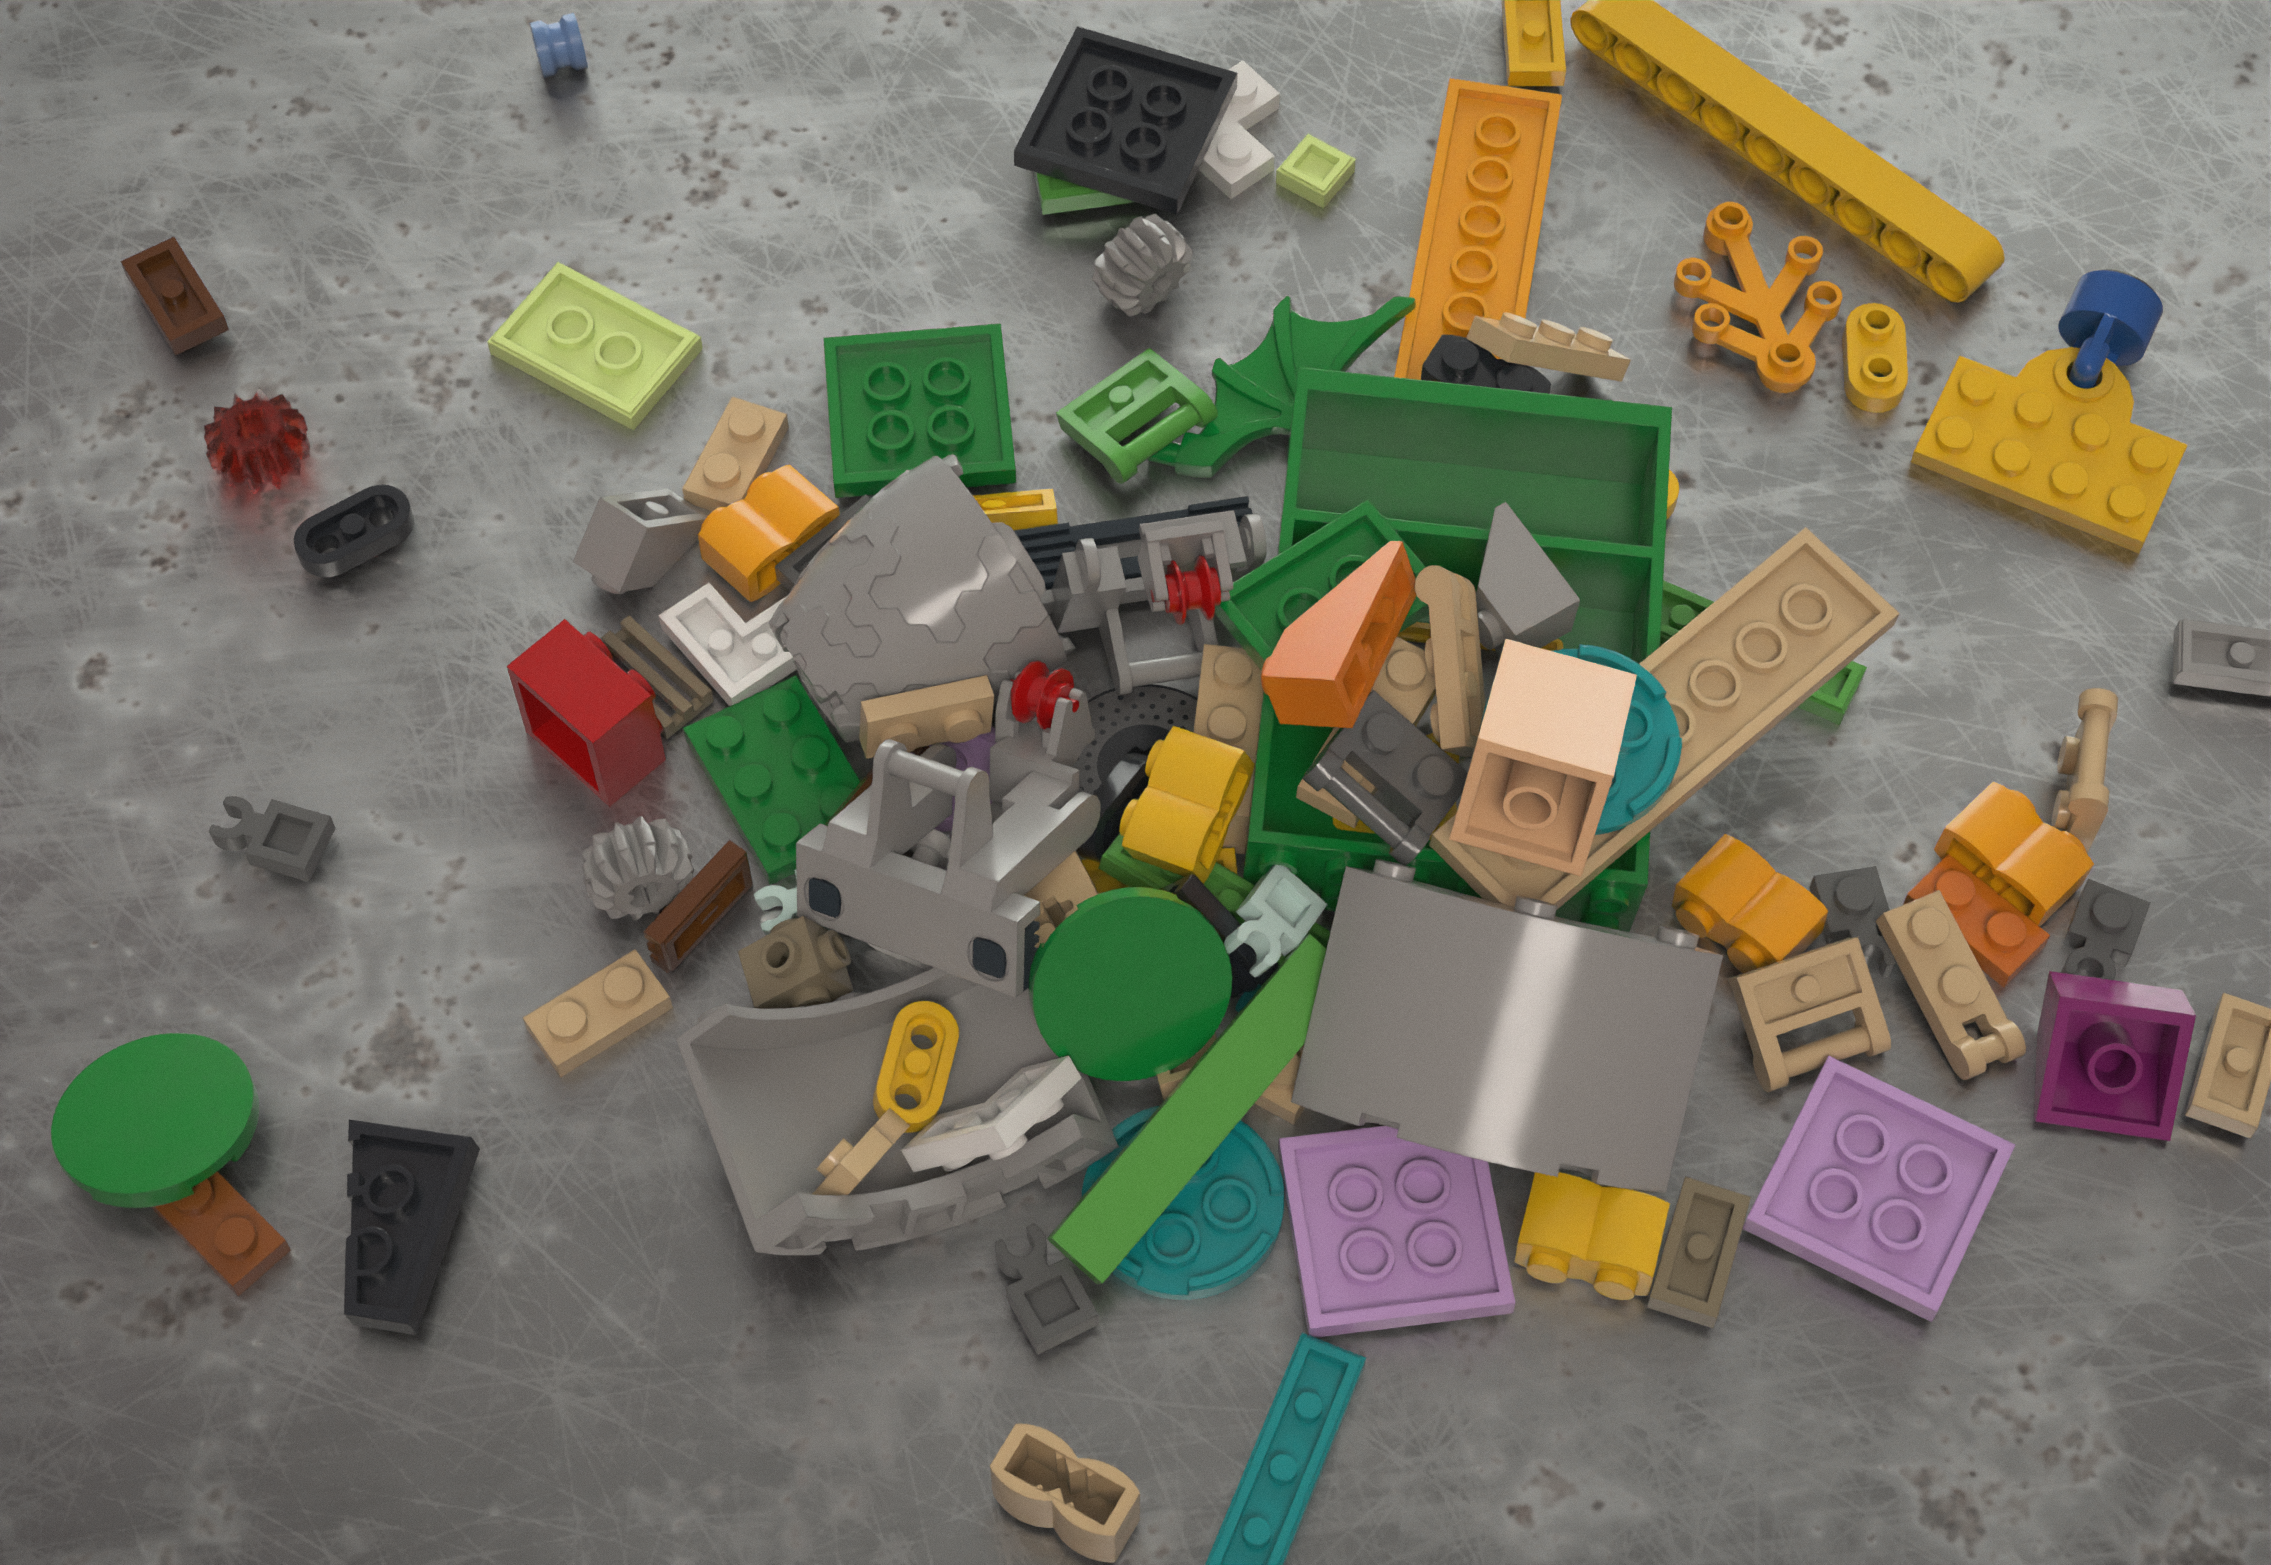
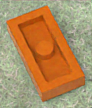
M1949 854L1907 893L1903 905L1940 890L1980 968L2003 988L2046 946L2050 937L2046 931Z

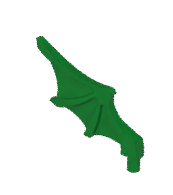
M1286 296L1273 309V321L1268 333L1251 354L1229 365L1221 358L1215 359L1212 377L1216 385L1214 405L1217 409L1218 417L1207 424L1199 434L1186 432L1181 444L1171 442L1147 460L1175 467L1176 474L1193 478H1212L1238 451L1252 441L1269 435L1281 434L1289 436L1298 367L1346 372L1359 356L1379 337L1415 309V299L1396 296L1371 315L1354 320L1325 322L1308 319L1292 310L1291 298Z

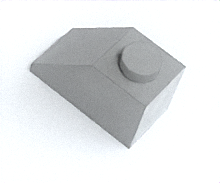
M667 488L600 497L573 562L592 574L591 580L595 585L611 593L624 594L626 591L653 587L698 540L701 526L708 514Z
M1507 502L1495 507L1476 591L1480 642L1489 650L1494 648L1500 657L1505 639L1541 648L1570 632L1580 603L1579 597Z

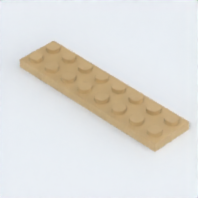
M1805 527L1639 663L1660 682L1667 692L1665 697L1674 712L1679 735L1682 738L1680 761L1668 791L1649 813L1623 829L1594 836L1582 876L1449 840L1456 815L1432 834L1429 845L1485 900L1514 907L1517 896H1523L1555 904L1558 909L1895 625L1900 613Z

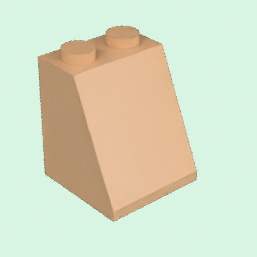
M1505 639L1449 840L1582 876L1614 777L1637 675Z

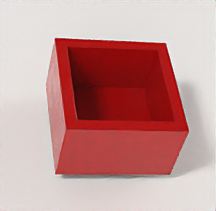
M564 619L507 665L525 731L609 807L666 760L660 735L663 732V726L655 714L653 701L656 699L654 690L637 671L631 669L626 673L614 663L609 649L594 633L587 632L583 635Z

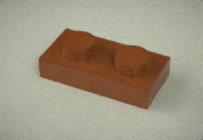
M217 1171L203 1182L192 1187L193 1195L168 1204L154 1206L152 1209L239 1297L285 1257L291 1249L287 1241Z

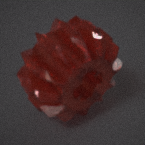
M259 388L252 399L244 400L234 393L233 406L230 408L214 407L213 419L215 422L204 426V439L208 450L206 456L210 466L216 470L217 474H222L224 481L232 489L245 483L246 487L256 494L263 483L270 482L280 490L281 477L283 475L300 476V468L302 466L300 460L310 457V443L306 433L308 427L304 416L299 414L298 409H292L291 403L286 400L283 394L269 400L268 396Z

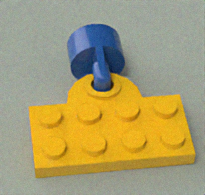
M2112 269L2091 271L2081 276L2058 324L2061 337L2070 347L2048 350L2029 360L2017 377L1959 355L1918 441L1911 463L2139 554L2188 446L2185 443L2130 422L2134 399L2129 381L2117 367L2134 364L2144 356L2163 314V305L2156 292L2140 278L2123 271Z

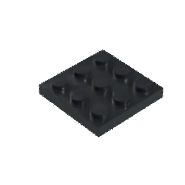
M1077 26L1014 149V166L1178 214L1237 89L1238 73Z

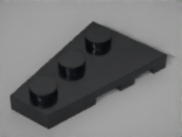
M349 1119L348 1141L353 1146L352 1173L347 1174V1198L351 1201V1235L346 1238L344 1315L356 1326L417 1335L480 1148L474 1139L469 1136Z

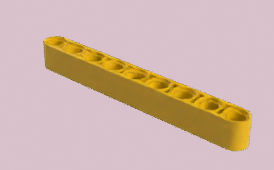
M1587 0L1572 13L1570 21L1573 33L1578 41L1589 51L1950 302L1960 303L1965 301L2003 265L2005 254L2002 245L1988 230L1655 1Z

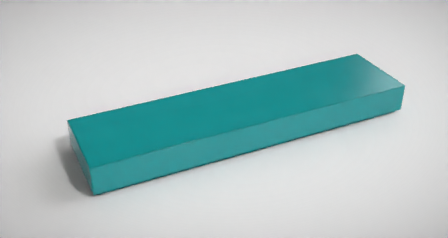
M1301 1333L1205 1565H1285L1365 1368L1366 1357Z

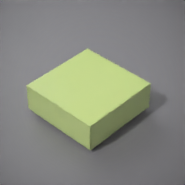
M1307 134L1276 170V184L1324 209L1355 172L1356 159Z

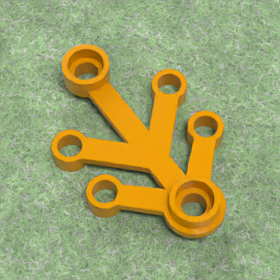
M1724 202L1709 212L1703 239L1710 250L1717 254L1728 256L1742 291L1712 278L1710 266L1699 258H1686L1677 265L1674 288L1684 297L1700 298L1708 302L1700 306L1694 315L1692 333L1697 340L1705 344H1718L1754 361L1759 378L1768 389L1778 393L1794 392L1806 384L1814 373L1816 359L1810 346L1825 322L1834 319L1838 315L1843 297L1842 292L1837 285L1828 281L1813 283L1808 288L1804 302L1805 312L1788 335L1781 320V315L1806 276L1814 274L1819 269L1823 247L1818 240L1810 236H1798L1792 239L1787 248L1785 265L1771 287L1768 288L1749 242L1753 228L1751 216L1741 204ZM1798 253L1808 254L1809 256H1811V258H1810V259L1800 258V257L1797 256L1796 254H1798ZM1694 275L1701 280L1691 281L1684 276ZM1815 299H1826L1831 304H1820ZM1729 312L1755 324L1761 338L1729 325ZM1713 321L1719 324V326L1710 327L1703 322Z

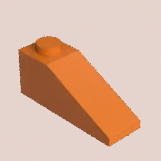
M1403 541L1388 542L1284 630L1272 655L1265 660L1261 673L1263 691L1269 696L1280 724L1353 728L1417 596L1415 592L1416 579Z

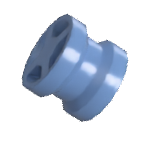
M574 13L562 15L559 22L546 24L541 20L530 22L532 38L543 78L555 76L557 71L564 67L570 66L575 70L588 68L580 30Z

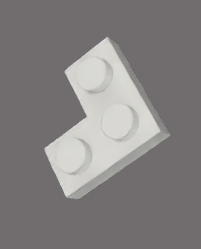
M1243 60L1229 69L1238 73L1237 89L1198 169L1230 199H1233L1274 171L1275 156L1255 139L1247 129L1279 109L1280 93Z
M707 583L658 615L661 629L729 706L768 689L796 670L793 663L795 659L790 652H784L769 626V621L786 597L745 623L710 583Z
M1069 1055L1023 1067L985 1103L936 1116L901 1151L913 1172L942 1166L946 1172L961 1168L976 1157L988 1154L991 1160L1005 1158L1019 1150L1027 1142L1024 1133L1034 1124L1050 1118L1062 1109L1064 1102L1061 1098L1081 1079V1076Z

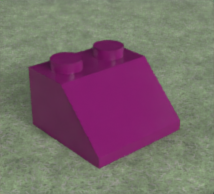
M2049 971L2037 1031L2034 1095L2035 1122L2170 1141L2196 1014L2183 990Z

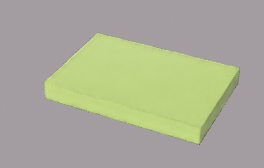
M559 262L555 264L487 341L491 355L633 431L703 349L701 336Z

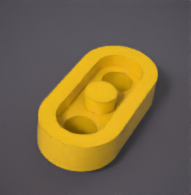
M1878 303L1863 304L1853 309L1848 315L1842 335L1844 390L1850 402L1859 409L1871 413H1882L1892 410L1901 402L1908 382L1905 323L1899 313L1886 305ZM1879 373H1881V374H1883L1885 377H1877V376H1875V375H1873V374H1879Z
M917 1001L905 1006L897 1014L889 1034L873 1094V1106L879 1119L891 1108L910 1125L904 1133L918 1132L925 1128L937 1116L943 1101L959 1039V1028L954 1016L942 1005L930 1001ZM924 1035L931 1040L933 1047L920 1049L912 1043L911 1037ZM900 1094L910 1095L915 1099L917 1107L904 1109L897 1104L895 1097Z

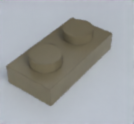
M1685 1176L1647 1308L1714 1328L1749 1207L1750 1196Z

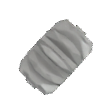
M1157 214L1145 218L1139 216L1132 221L1129 227L1125 229L1119 228L1117 236L1112 241L1105 243L1106 249L1104 253L1098 256L1094 262L1096 269L1094 270L1092 280L1099 287V292L1116 309H1121L1129 317L1140 312L1145 314L1150 312L1156 303L1160 301L1166 302L1167 295L1172 290L1179 288L1178 282L1189 272V262L1193 250L1188 246L1186 239L1171 223L1164 221Z
M642 816L628 825L615 822L613 831L593 835V846L588 847L582 852V870L588 897L593 900L596 909L606 910L611 919H619L630 914L633 920L637 921L646 913L654 912L659 915L662 907L670 904L693 879L694 869L691 862L693 856L688 841L683 838L681 830L671 828L665 818L654 820L648 824Z

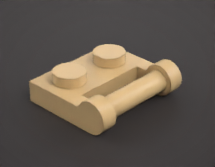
M2102 688L2087 689L2079 695L2077 715L2082 721L2075 736H2065L2061 744L2057 772L2067 775L2066 791H2058L2052 815V826L2077 837L2084 845L2087 853L2108 812L2110 791L2104 786L2109 733L2116 721L2118 708L2117 695L2110 690Z
M1858 937L1847 938L1729 978L1754 1055V1071L1761 1087L1766 1092L1787 1086L1791 1077L1823 1067L1828 1056L1840 1061L1863 1052L1867 1056L1872 1057L1891 1049L1889 1030ZM1849 1010L1853 1011L1856 1020L1854 1028L1781 1052L1777 1035Z

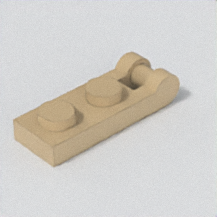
M1431 565L1424 568L1415 580L1417 597L1429 606L1431 638L1427 639L1425 644V659L1430 674L1435 677L1437 703H1434L1431 707V727L1436 740L1440 742L1441 750L1465 758L1472 757L1485 708L1476 592L1470 580L1452 573L1443 567Z
M1940 890L1887 911L1875 921L1949 1064L1960 1079L1968 1080L1984 1073L1986 1064L1995 1060L2004 1064L2024 1056L2026 1045L2021 1031L2013 1021L2007 1019ZM1975 1021L1983 1037L1974 1040L1968 1036L1963 1026Z

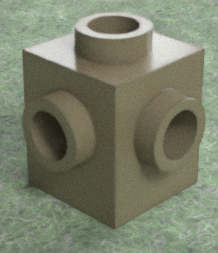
M805 916L778 923L771 929L770 934L738 951L754 1008L785 1009L831 1003L837 998L854 991L846 968L851 963V958L845 942L836 931L827 930Z

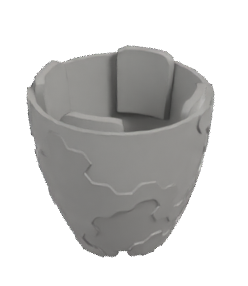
M953 454L943 459L933 456L914 469L906 470L862 506L816 553L798 576L790 593L779 604L769 621V626L784 652H790L795 659L793 663L801 680L825 716L835 728H838L837 731L845 742L860 741L861 701L987 675L994 693L995 704L998 701L1000 686L1003 680H1014V675L1018 670L1022 671L1030 662L1036 660L1045 663L1050 673L1066 664V655L1075 650V646L1069 637L1063 638L1057 633L1040 600L1046 592L1045 582L1021 541L1008 525L1003 522L992 523L978 502L958 476L963 474V468L957 457Z

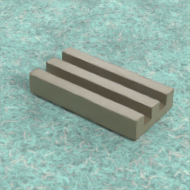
M629 615L620 622V631L614 634L610 630L601 637V640L609 649L612 657L616 656L630 670L633 669L641 674L654 692L676 711V713L669 717L653 702L655 714L663 726L661 735L668 739L714 702L712 690ZM628 645H634L692 700L688 702Z

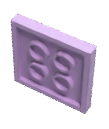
M1828 1056L1746 1218L1743 1230L1932 1322L2014 1150L2015 1144Z
M1389 1126L1279 1138L1278 1153L1308 1335L1317 1338L1512 1314L1515 1307V1298L1488 1162L1396 1138L1398 1129Z

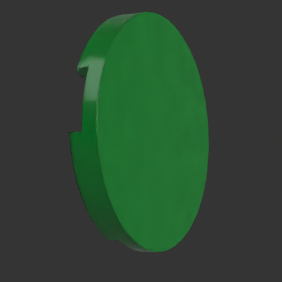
M1126 887L1114 889L1090 897L1077 904L1078 910L1068 916L1053 931L1045 944L1040 943L1031 965L1029 1000L1033 1016L1047 1045L1059 1058L1069 1055L1078 1071L1095 1078L1111 1081H1135L1154 1077L1157 1074L1176 1068L1193 1057L1205 1046L1220 1026L1231 995V964L1225 945L1215 927L1197 909L1178 899L1176 894L1155 888Z
M167 1033L143 1037L105 1053L75 1077L61 1096L55 1109L51 1126L52 1146L63 1172L78 1187L90 1193L93 1200L124 1208H145L168 1204L193 1195L192 1187L215 1174L229 1160L233 1162L239 1160L256 1131L260 1110L259 1098L247 1066L226 1045L205 1036L186 1033Z

